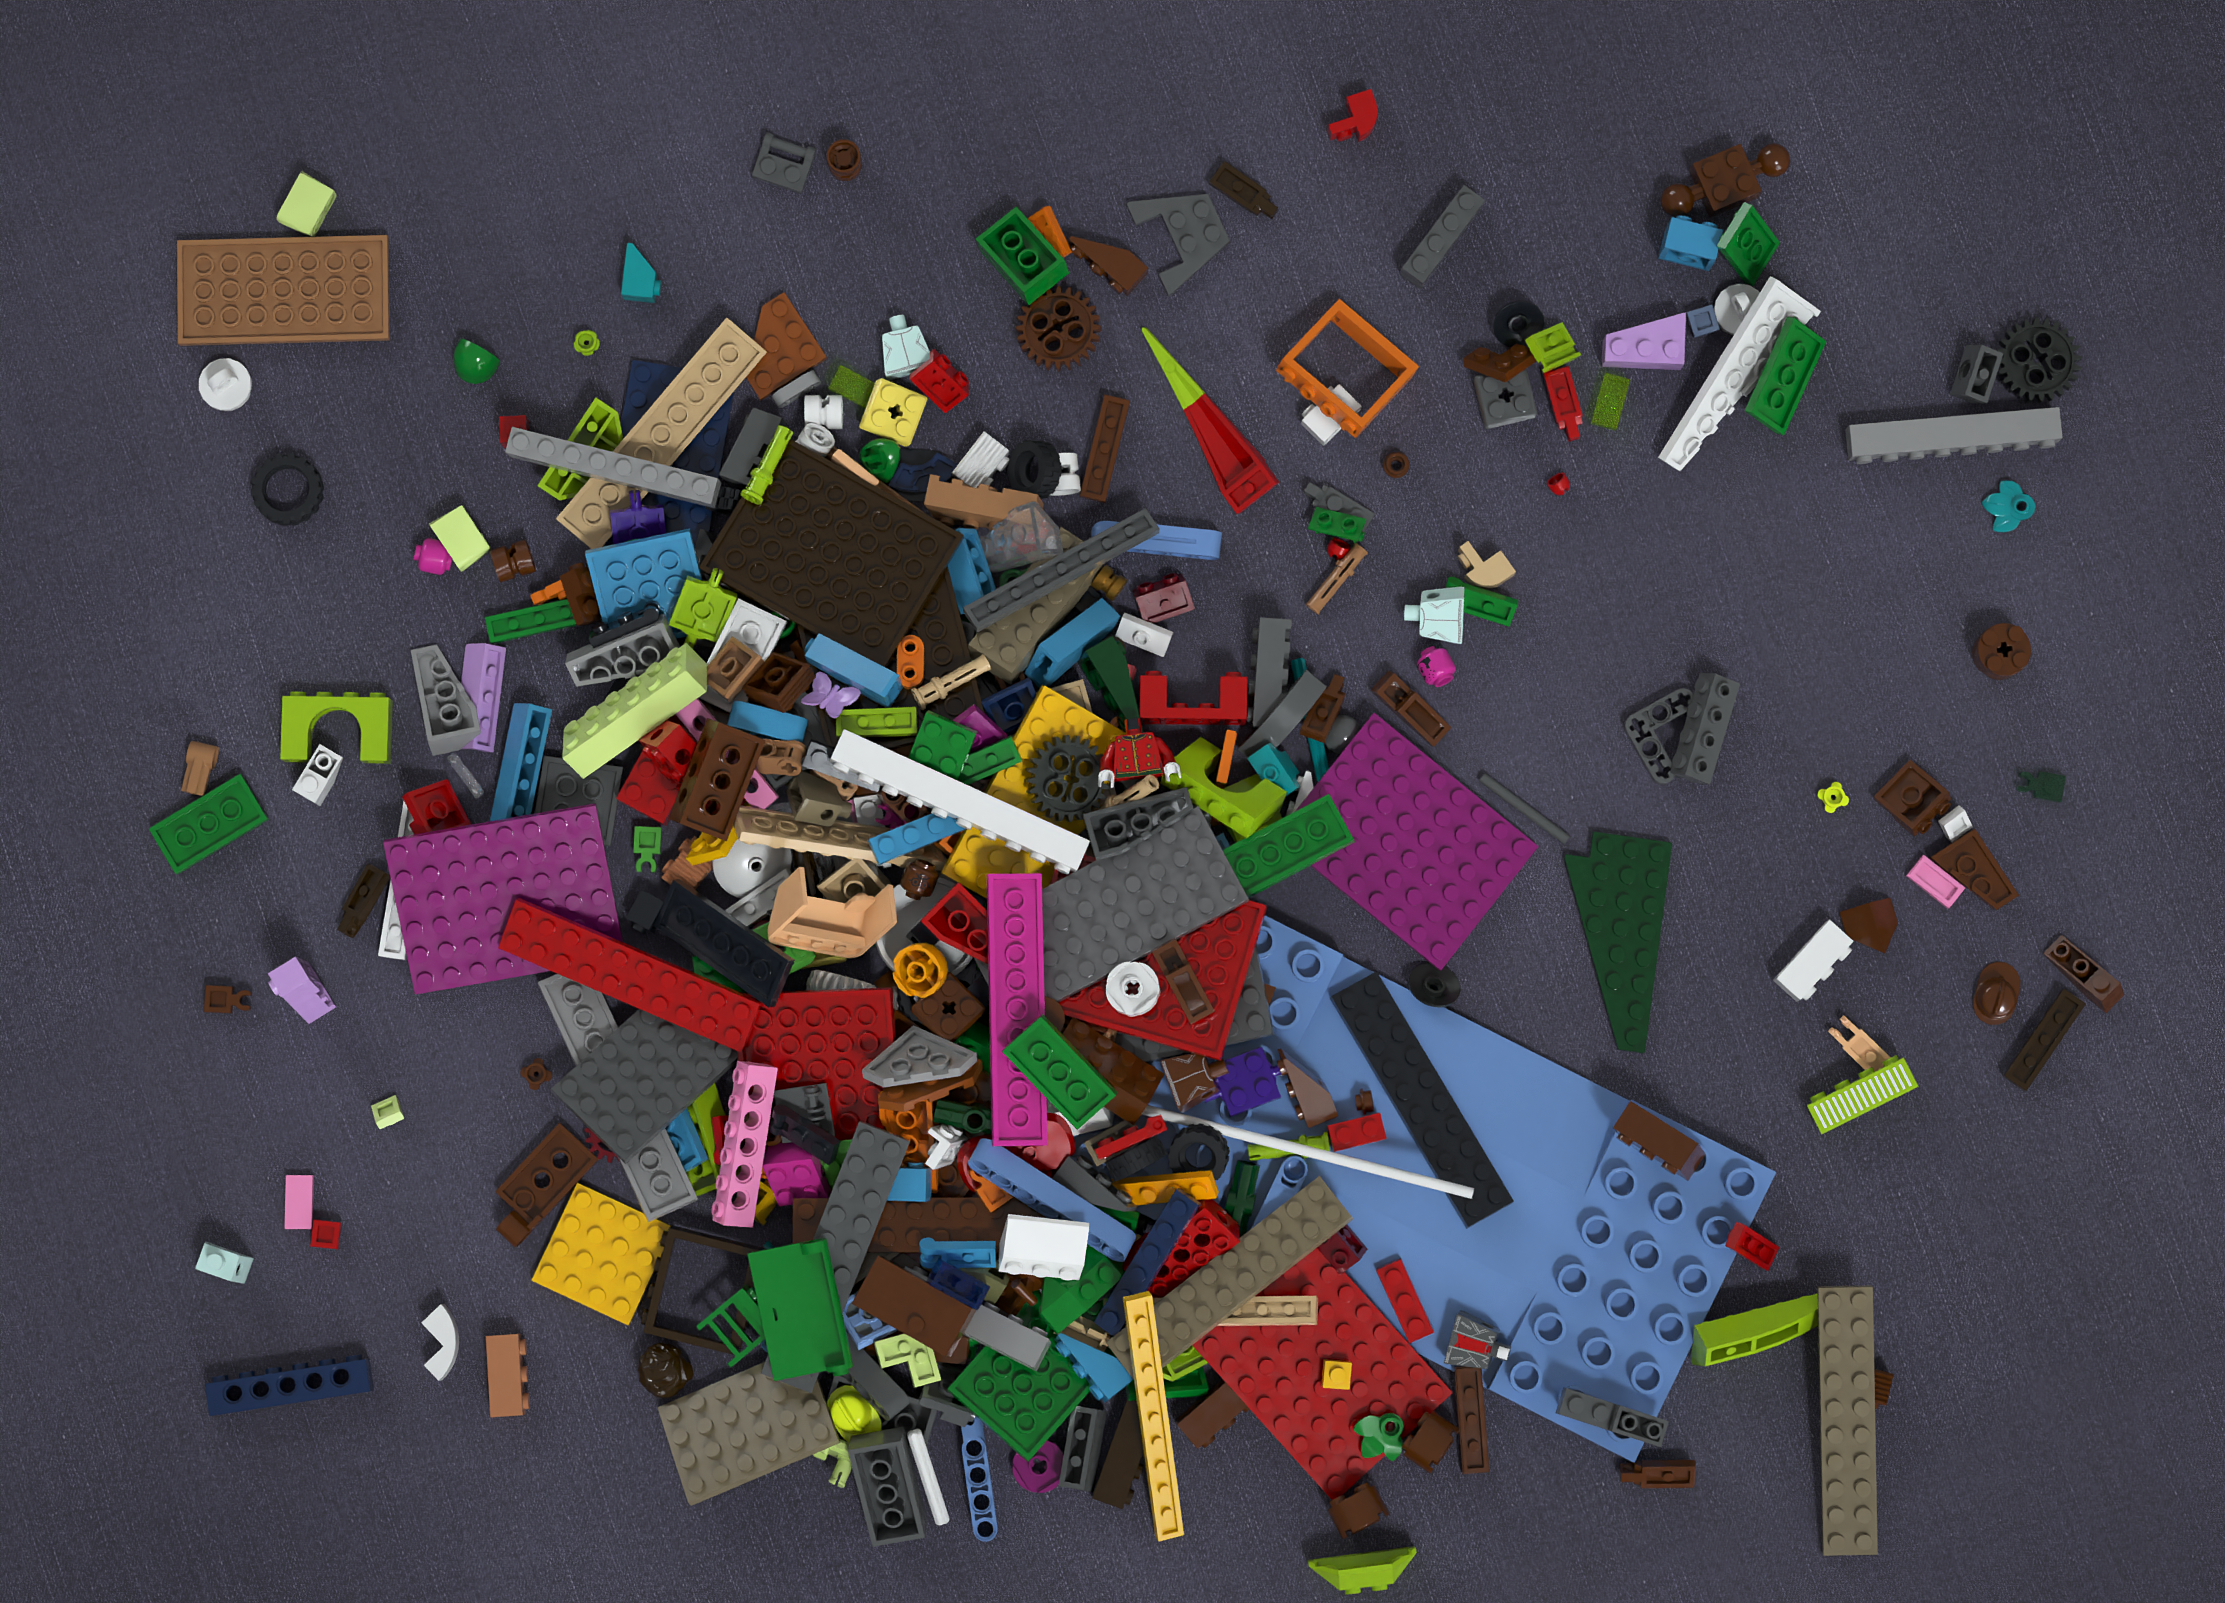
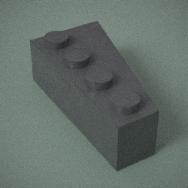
M1260 617L1258 628H1253L1252 644H1257L1256 654H1251L1250 670H1255V680H1250L1249 696H1254L1253 707L1248 706L1247 722L1252 723L1253 730L1258 728L1287 694L1286 686L1290 653L1289 632L1292 619Z

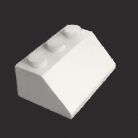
M1008 1214L999 1243V1272H1007L1013 1275L1027 1274L1036 1277L1079 1280L1085 1262L1089 1223Z

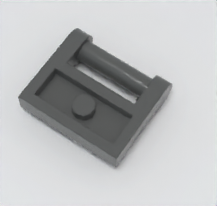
M767 132L752 173V178L802 194L817 149L810 146L805 148L775 138L774 134ZM771 147L803 157V165L769 154Z

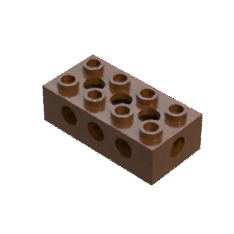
M707 718L668 819L727 841L766 740ZM727 751H729L728 756L725 759V754ZM719 775V780H718V782L715 784V780H716L717 776ZM709 801V806L705 809L706 803Z

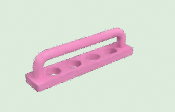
M699 698L676 713V716L697 741H699L702 731L696 729L695 719L698 718L703 725H705L707 718L717 721ZM729 751L726 752L725 759L727 758ZM755 767L750 782L757 791L751 793L746 790L744 798L751 807L766 809L779 796Z

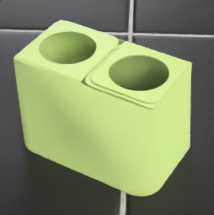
M302 172L277 215V221L308 237H315L337 195L333 189Z
M462 505L429 523L461 572L490 553L491 548Z

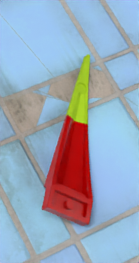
M1142 327V332L1171 384L1199 441L1221 493L1236 514L1242 513L1280 482L1265 463L1266 460L1148 328Z

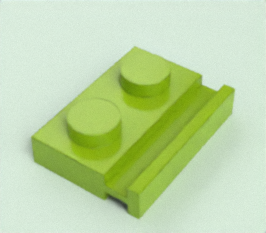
M1563 322L1531 335L1525 340L1538 363L1541 362L1544 366V369H1542L1543 373L1581 356L1580 351H1575L1573 347L1575 343Z

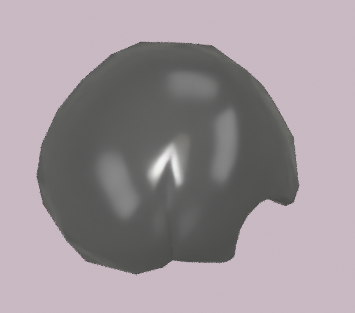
M1338 714L1324 744L1328 750L1340 755L1361 729V726L1353 717L1347 714Z

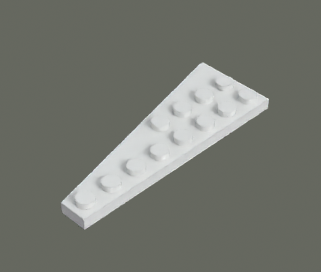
M1770 276L1658 458L1681 471L1699 451L1702 440L1706 436L1715 433L1718 429L1716 425L1726 413L1730 415L1735 410L1733 406L1742 395L1746 397L1754 389L1786 318H1796L1805 325L1813 315L1817 317L1821 311L1783 283Z

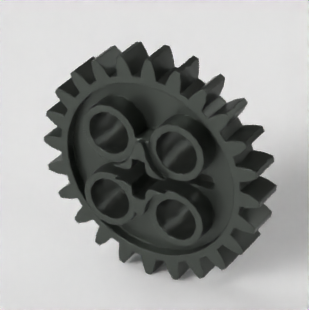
M2035 317L2032 325L2025 319L2022 322V327L2017 323L2013 326L2014 333L2007 330L2005 336L2008 340L2001 339L1999 341L2003 348L1996 351L2004 354L2000 363L2002 368L1997 372V375H2005L2006 378L2001 384H2011L2008 390L2009 393L2015 389L2018 390V399L2026 394L2027 402L2029 403L2034 396H2036L2038 403L2043 401L2044 396L2050 402L2054 399V393L2061 397L2064 394L2062 388L2069 390L2072 387L2069 381L2075 382L2078 377L2072 372L2081 370V367L2076 365L2075 362L2080 361L2082 356L2074 355V352L2080 346L2071 345L2075 336L2067 338L2065 334L2068 328L2059 331V322H2056L2051 327L2049 326V318H2046L2040 324L2038 317ZM2036 338H2044L2047 341V348L2039 347L2036 343ZM2024 341L2029 342V347L2025 345ZM2014 352H2023L2026 357L2025 362L2017 361L2014 357ZM2041 357L2043 361L2035 364L2033 360ZM2051 359L2059 360L2062 364V369H2054L2051 366ZM2029 373H2036L2040 378V383H2032L2029 380ZM2047 374L2052 377L2051 380L2047 378Z
M1063 735L1062 742L1059 737H1052L1053 745L1048 741H1044L1043 746L1045 750L1035 749L1038 758L1029 757V761L1034 765L1033 768H1025L1027 772L1031 773V777L1024 779V782L1032 784V787L1028 788L1026 793L1035 794L1030 802H1040L1037 810L1043 812L1047 809L1046 817L1052 818L1055 814L1056 821H1062L1064 816L1066 822H1072L1074 816L1077 820H1083V812H1092L1091 806L1100 808L1097 802L1098 798H1107L1101 793L1102 789H1110V786L1104 784V781L1101 783V787L1098 786L1100 761L1103 754L1095 755L1098 746L1093 745L1089 747L1090 740L1084 739L1080 743V736H1073L1071 740L1069 735ZM1057 756L1062 758V766L1059 769L1054 767V759ZM1084 761L1087 764V771L1084 775H1081L1079 773V765ZM1065 775L1071 777L1070 782L1064 780ZM1051 782H1054L1057 790L1051 796L1048 792V786ZM1079 787L1082 792L1081 798L1075 801L1073 792ZM1063 796L1065 797L1064 802L1061 801V798Z

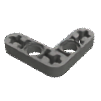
M1685 688L1678 689L1632 714L1624 723L1627 737L1651 779L1657 784H1667L1675 775L1670 773L1672 762L1654 730L1687 712L1694 694ZM1678 694H1681L1682 697L1687 696L1689 698L1686 702L1687 707L1684 708L1683 705L1675 707L1673 710L1676 714L1673 715L1671 707L1665 701L1669 699L1671 705L1679 699ZM1657 706L1663 707L1667 712L1666 718L1662 721L1654 719L1652 715L1653 708ZM1631 720L1641 721L1643 723V726L1640 728L1642 734L1645 735L1648 732L1650 737H1646L1637 743L1636 739L1640 738L1637 730H1630V726L1633 724ZM1652 742L1656 745L1657 752L1654 756H1646L1643 753L1642 746L1644 743ZM1660 755L1664 760H1660L1659 764L1662 768L1667 767L1669 769V772L1666 774L1667 779H1664L1663 776L1657 777L1656 773L1659 769L1656 763L1652 766L1649 764V762L1656 760Z

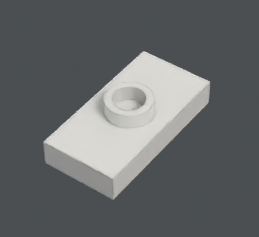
M1124 612L1115 637L1164 657L1173 632Z

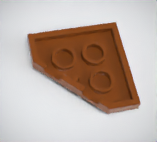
M785 292L762 306L754 341L766 350L767 353L746 376L747 381L760 401L827 359Z
M977 1059L973 1066L958 1077L885 1087L878 1099L879 1108L907 1112L914 1109V1104L927 1099L930 1103L948 1096L949 1090L962 1086L966 1089L975 1084L983 1069L982 1060Z

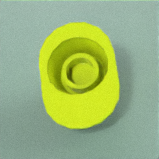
M844 1385L831 1393L827 1405L832 1420L840 1435L848 1443H850V1438L853 1435L882 1430L879 1414L853 1386Z

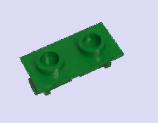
M1316 507L1308 530L1315 531L1316 534L1324 533L1353 540V543H1357L1358 541L1362 542L1365 532L1362 530L1366 519Z

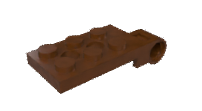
M561 1123L546 1136L495 1191L514 1209L497 1226L496 1231L515 1248L530 1235L599 1160ZM559 1153H565L569 1160L567 1166L562 1169L557 1168L554 1164V1157ZM540 1173H546L550 1177V1183L546 1188H539L536 1185L535 1179Z

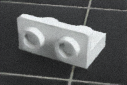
M946 1124L930 1127L928 1133L938 1141L929 1149L927 1154L930 1157L925 1164L933 1170L951 1165L957 1157L959 1149L969 1139L962 1134L964 1132L963 1129Z

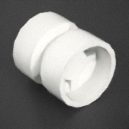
M805 395V426L815 423L821 426L825 425L827 429H843L842 395H827L825 399H822L820 395Z
M810 423L804 427L795 442L825 458L833 448L835 440L830 431L825 427Z
M1059 453L1062 466L1061 471H1064V473H1061L1059 485L1050 496L1070 495L1080 492V478L1075 474L1078 470L1077 454Z

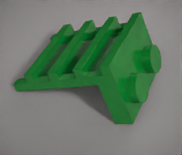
M748 1284L743 1286L696 1326L701 1330L705 1325L709 1324L735 1355L727 1363L730 1367L765 1340L755 1289L753 1287L750 1288ZM732 1303L760 1335L755 1341H752L726 1310ZM721 1314L748 1347L742 1352L715 1322L714 1318L717 1315Z

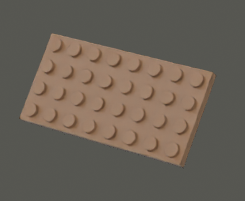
M388 235L177 240L178 345L389 341Z

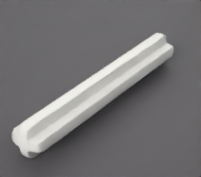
M920 1429L910 1430L907 1433L908 1440L935 1524H947L949 1522V1515Z

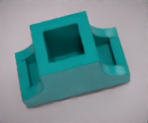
M1268 743L1247 758L1261 780L1266 778L1287 791L1286 796L1300 787L1296 779V775L1300 772L1286 751L1280 752L1272 743Z

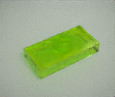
M839 365L827 389L842 395L843 398L866 409L875 383Z
M1605 372L1590 424L1614 431L1617 430L1631 379Z

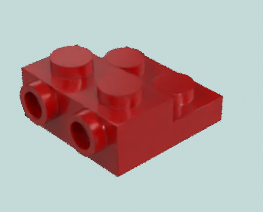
M448 779L407 792L402 796L414 819L409 824L413 834L471 825Z

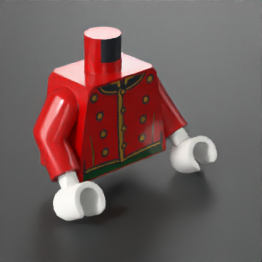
M1140 718L1124 720L1126 735L1116 736L1115 741L1108 744L1101 758L1098 786L1101 787L1103 781H1109L1111 788H1113L1114 782L1144 779L1149 774L1155 777H1163L1165 774V778L1169 782V775L1172 773H1177L1178 777L1181 778L1180 766L1176 763L1170 748L1161 738L1154 737L1153 732L1142 733Z

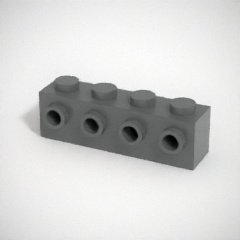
M1700 673L1695 683L1692 702L1687 710L1686 722L1680 733L1677 752L1672 760L1671 774L1693 783H1711L1740 683L1715 673Z

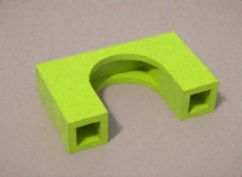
M295 691L290 692V696H282L280 759L284 762L308 763L312 757V733L317 721L329 712L340 710L353 714L360 724V761L371 764H391L393 701L386 697L385 693H370L369 697H359V693L344 692L343 697H333L331 692H317L316 696H306V692Z
M1200 737L1174 757L1176 763L1180 766L1181 778L1178 777L1177 773H1172L1169 775L1170 781L1168 782L1164 774L1160 783L1172 791L1187 787L1192 804L1197 807L1199 806L1206 813L1245 838H1248L1280 812L1287 791L1266 778L1251 790L1242 793L1229 792L1217 787L1207 776L1215 771L1222 750Z

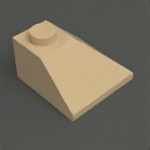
M857 859L847 861L820 882L817 888L827 900L846 903L858 893H865L868 896L875 897L888 884L891 885V882L873 862Z

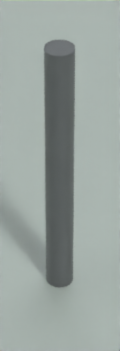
M1484 773L1481 777L1480 783L1561 843L1565 844L1569 839L1570 835L1489 775Z

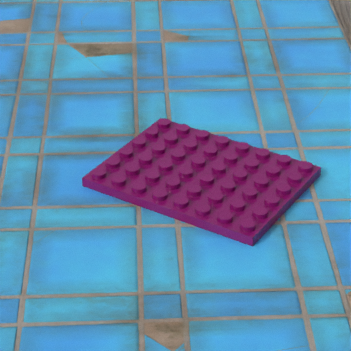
M1375 713L1368 718L1295 810L1297 811L1330 794L1355 842L1310 866L1439 971L1443 969L1539 847Z
M596 803L385 839L383 841L415 994L550 971L498 948L515 900L518 898L623 942Z

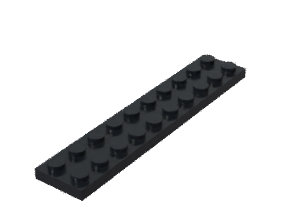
M1377 971L1330 997L1331 1002L1436 1179L1474 1188L1472 1199L1445 1192L1466 1229L1512 1204L1514 1200Z

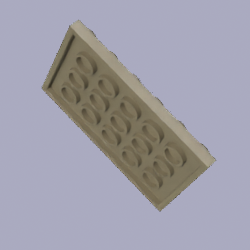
M763 1362L657 1407L688 1503L691 1506L841 1443L819 1378H817L812 1393H809L779 1380L774 1381L773 1378L761 1374L765 1364Z

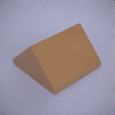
M732 636L707 666V685L731 704L742 691V687L764 661L760 655Z

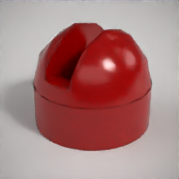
M1561 472L1552 476L1547 481V486L1551 492L1559 496L1564 495L1565 491H1569L1570 482L1566 474Z
M1336 537L1331 538L1327 547V553L1330 557L1333 554L1336 555L1335 560L1343 559L1350 550L1348 543Z

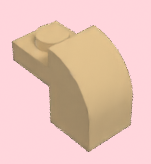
M1469 541L1458 549L1460 555L1457 557L1465 569H1471L1464 579L1473 586L1482 589H1493L1506 582L1516 573L1501 550L1483 562Z

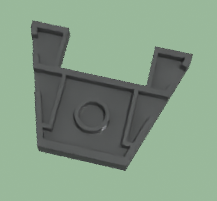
M1208 194L1126 203L1135 226L1159 216L1162 217L1182 260L1181 264L1159 273V278L1168 297L1172 296L1180 286L1193 277L1202 266L1206 265L1230 243Z

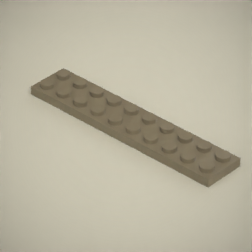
M1320 1176L1240 1237V1242L1225 1254L1213 1258L1153 1305L1162 1368L1353 1220L1352 1216ZM1126 1326L1109 1339L1106 1344L1134 1380Z
M1817 1286L1823 1556L1878 1555L1873 1286Z

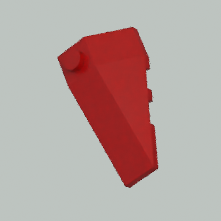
M958 882L920 921L940 941L988 964L987 910Z

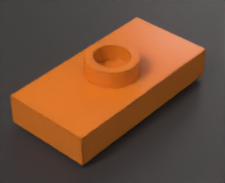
M1045 206L1027 218L1063 258L1072 253L1051 206Z

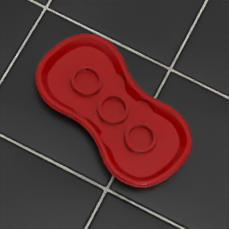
M1047 1113V1146L1002 1147L1039 1171L1047 1172L1058 1170L1068 1156L1074 1155L1075 1140L1068 1123L1061 1116L1055 1113ZM992 1135L973 1137L962 1145L957 1154V1167L965 1185L973 1192H975L974 1189L980 1186V1183L970 1178L968 1171L971 1168L968 1165V1161L980 1139L992 1140Z

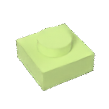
M396 1095L371 1105L374 1119L379 1129L404 1119L401 1105Z

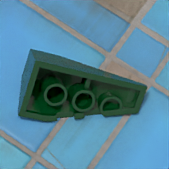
M1111 636L1086 650L1077 663L1095 692L1098 690L1102 691L1105 700L1104 704L1108 710L1118 713L1117 721L1126 733L1124 720L1140 718L1127 660L1124 656L1126 651L1121 642L1115 641L1114 637Z

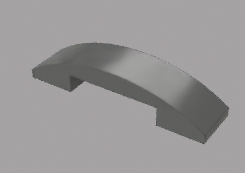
M1306 669L1289 688V692L1237 749L1248 758L1268 743H1272L1277 748L1306 715L1327 686Z

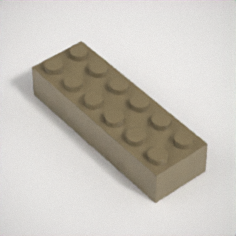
M1061 527L1025 573L1084 541ZM1104 564L979 631L968 644L971 660L984 655L991 667V670L988 671L1012 686L1029 665L1039 644L1054 633L1091 586L1096 576L1104 567Z

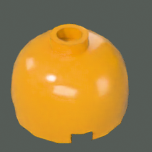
M911 944L900 950L894 958L895 971L893 972V979L898 988L906 995L925 998L938 991L946 981L948 973L947 961L943 953L931 944Z

